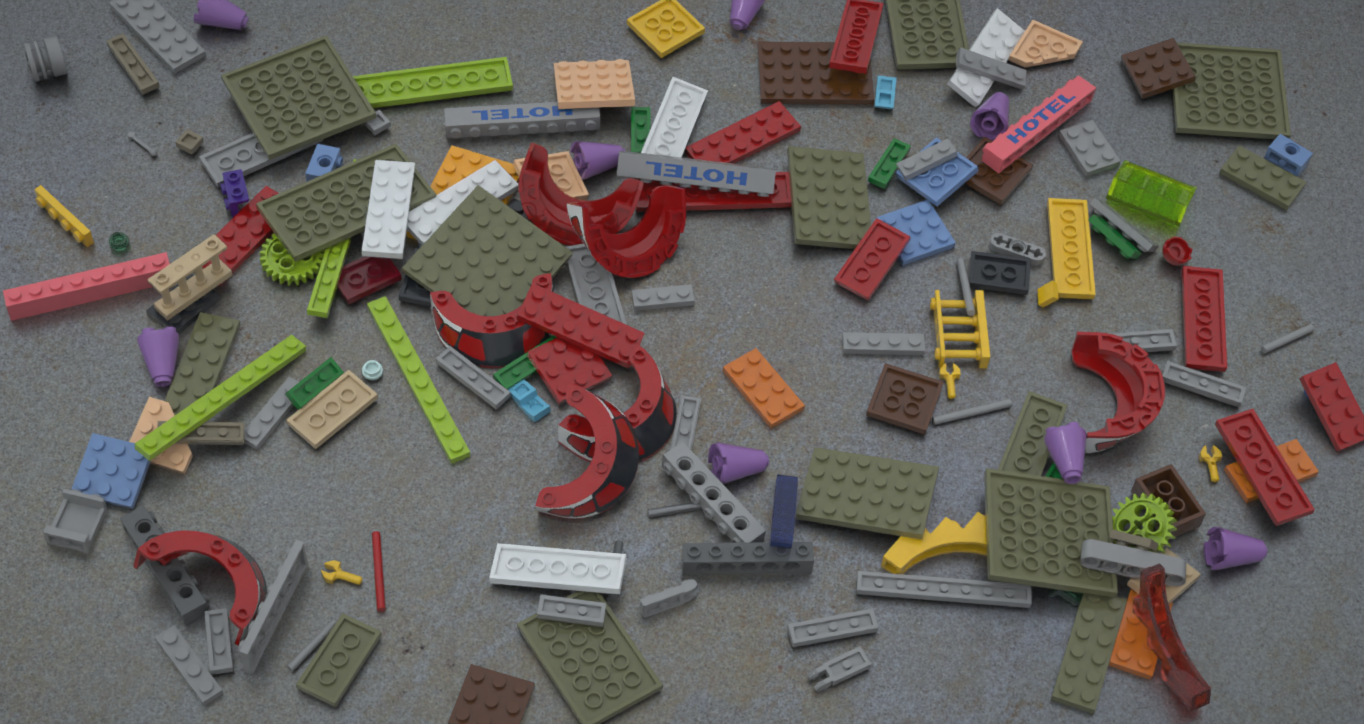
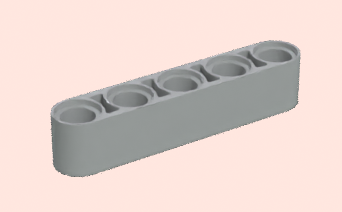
M1094 539L1082 542L1080 563L1086 568L1175 587L1186 583V561L1184 559Z

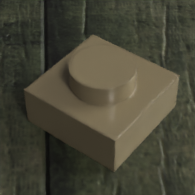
M186 129L175 143L177 148L193 155L204 140L202 136Z

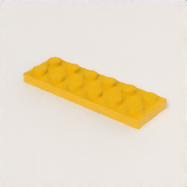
M1048 198L1047 210L1053 281L1057 283L1058 298L1094 299L1096 293L1087 200Z

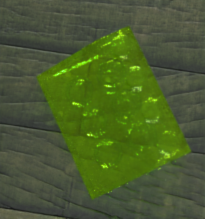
M1124 160L1112 180L1106 199L1115 205H1124L1133 212H1142L1151 219L1165 221L1169 226L1179 227L1197 187Z

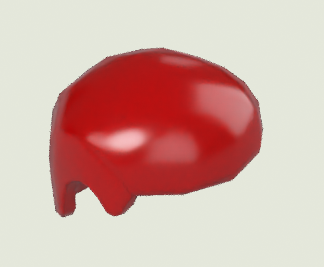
M1172 237L1165 241L1162 254L1168 263L1174 266H1181L1192 259L1191 253L1193 249L1189 247L1183 238Z

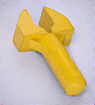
M946 363L942 365L939 371V379L946 380L949 399L956 397L954 380L960 379L961 375L960 368L954 363L951 375L946 371Z
M1205 445L1199 454V460L1208 464L1211 481L1218 482L1219 474L1216 461L1221 460V451L1213 445L1211 449L1213 456L1211 457L1207 453Z
M335 560L324 563L326 569L333 570L334 572L328 573L321 570L323 579L329 584H333L334 580L337 579L357 585L362 583L361 576L342 571L341 563Z

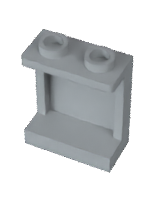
M63 489V501L52 525H46L43 531L46 542L89 553L108 510L105 499L96 494L88 495L75 489Z

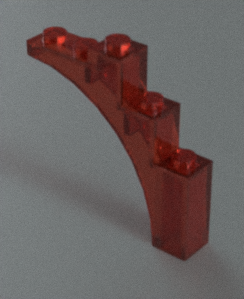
M1160 563L1141 571L1139 594L1134 597L1133 613L1148 629L1147 646L1162 661L1160 677L1190 711H1194L1210 704L1211 687L1191 661L1176 630L1167 600L1165 568Z

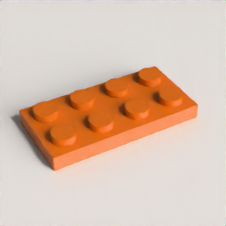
M757 348L723 366L725 375L770 429L804 410L805 405Z
M1297 439L1276 446L1298 483L1317 476L1318 469ZM1238 462L1227 465L1224 471L1245 503L1258 499Z
M1131 589L1108 666L1151 680L1173 603H1170L1165 609L1160 611Z

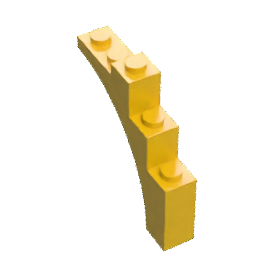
M977 512L964 528L960 527L956 521L945 517L932 533H929L925 528L923 540L900 536L883 556L881 567L892 574H904L909 568L919 562L936 555L953 552L987 555L986 515Z

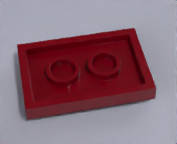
M364 256L343 266L337 290L349 305L402 280V275L390 258Z

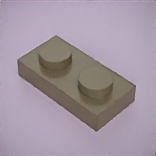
M1113 529L1109 537L1116 541L1117 545L1127 547L1130 545L1145 551L1157 552L1159 545L1152 539Z

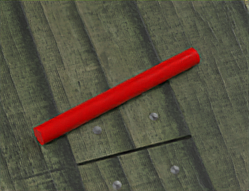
M379 531L372 532L376 606L378 612H384L386 607L381 536Z

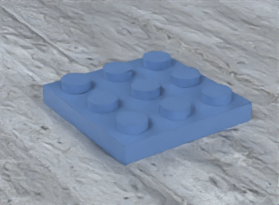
M936 137L921 151L941 142V140ZM957 152L958 156L907 181L899 170L895 173L898 179L935 206H938L976 174L978 166Z
M929 200L876 217L910 236L909 243L898 257L902 266L955 247L956 242Z
M92 433L72 489L88 495H99L108 504L134 509L151 461L135 450V443Z

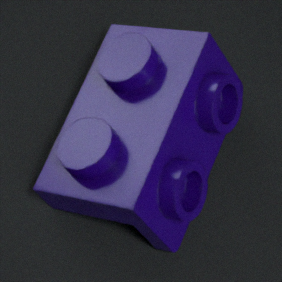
M241 169L222 173L224 183L220 184L222 195H227L224 203L226 211L230 210L232 218L239 212L238 204L249 202Z

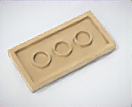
M348 370L286 420L287 425L317 449L377 400L378 394Z

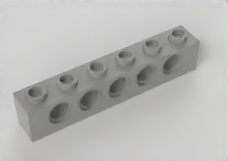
M683 441L663 455L662 468L664 472L676 480L678 487L689 494L694 504L701 505L705 516L710 520L712 519L717 524L719 531L724 535L726 534L732 543L764 541L766 534L764 527ZM695 482H699V483H701L702 485H696V484H694V483H695ZM708 497H713L716 500H710ZM722 512H727L730 515H724ZM736 527H742L744 530H738Z

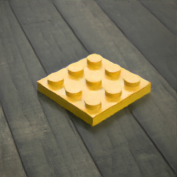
M660 0L627 19V25L661 58L705 33V27L677 0Z

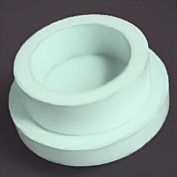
M370 360L362 367V374L368 380H376L382 376L383 368L377 361Z

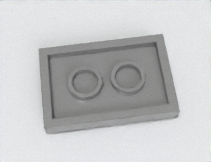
M1093 120L1059 131L1058 136L1086 177L1120 165V159Z

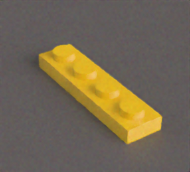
M40 185L34 189L37 204L41 208L48 210L52 219H57L65 231H70L77 242H82L87 248L94 243L91 231L44 187Z

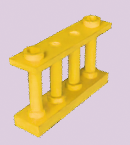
M935 290L934 298H930V310H934L937 343L934 357L935 360H938L939 368L944 364L945 358H975V360L979 361V368H988L990 348L983 290H975L974 298H972L975 314L972 317L942 316L941 308H966L965 300H940L939 290ZM943 324L972 325V327H975L974 333H943ZM944 341H973L974 344H977V348L975 350H945Z

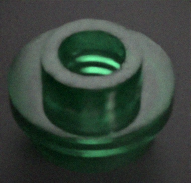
M115 232L109 239V246L114 251H123L129 246V238L122 232Z

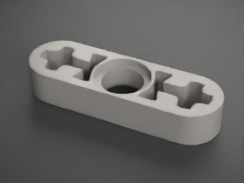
M995 233L991 236L989 247L993 252L1007 256L1030 258V265L1033 266L1043 264L1046 252L1042 247L1002 233ZM1020 247L1023 251L1018 253L1012 248Z

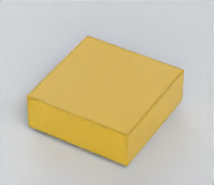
M1053 280L1037 289L1039 306L1044 308L1058 300L1057 283Z

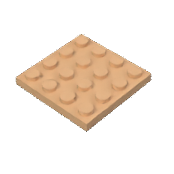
M617 59L615 61L598 60L591 62L582 60L578 62L561 61L554 63L558 109L635 106L629 60Z

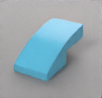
M878 75L874 107L893 110L897 78Z
M523 379L508 389L511 392L512 399L532 421L536 422L551 412L550 406L537 395L536 389Z

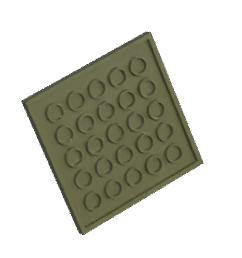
M327 35L221 75L224 85L269 160L376 118V112Z
M1177 43L1195 75V81L1172 89L1176 133L1276 139L1279 134H1282L1290 139L1291 131L1281 50Z
M477 185L402 267V272L430 292L447 291L451 293L456 302L471 313L481 316H499L521 306L531 287L533 278L551 273L553 278L572 257L573 252Z
M986 468L984 472L988 580L1116 597L1118 593L1116 574L1086 568L1080 563L1083 541L1094 539L1114 544V540L1109 538L1113 529L1110 486L1084 482L1067 484L1063 479Z

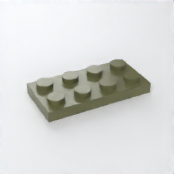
M1240 145L1219 172L1221 175L1285 210H1288L1306 185V181Z
M342 613L296 683V688L336 707L382 636L381 631Z

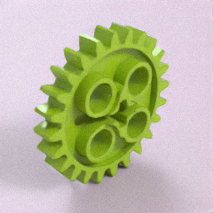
M272 234V240L266 239V244H262L260 264L262 265V270L266 271V276H272V281L279 279L280 284L287 281L288 286L291 285L292 281H295L296 285H299V280L307 283V277L313 280V273L318 274L325 249L295 262L278 237Z
M1142 493L1140 498L1138 495L1133 494V500L1125 497L1126 504L1118 502L1120 509H1112L1116 513L1115 516H1112L1113 530L1152 539L1159 544L1157 552L1161 551L1165 554L1166 552L1163 547H1171L1168 540L1175 539L1171 532L1177 530L1175 526L1171 525L1177 522V520L1171 517L1174 512L1168 509L1169 505L1166 502L1163 503L1160 497L1156 498L1153 494L1147 497L1145 493ZM1146 509V514L1140 517V512ZM1130 523L1129 530L1124 531V527ZM1156 524H1160L1159 529L1153 532V527Z

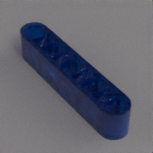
M777 474L770 546L792 549L798 477Z

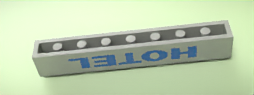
M557 102L444 108L446 139L600 129L599 107L558 109Z
M630 151L619 152L617 176H621L622 180L641 178L640 181L645 183H652V180H658L663 185H672V182L680 183L679 186L691 187L692 184L699 185V189L704 190L717 187L718 191L730 192V189L738 190L740 194H749L751 191L757 192L758 196L769 197V194H773L776 174L775 168Z

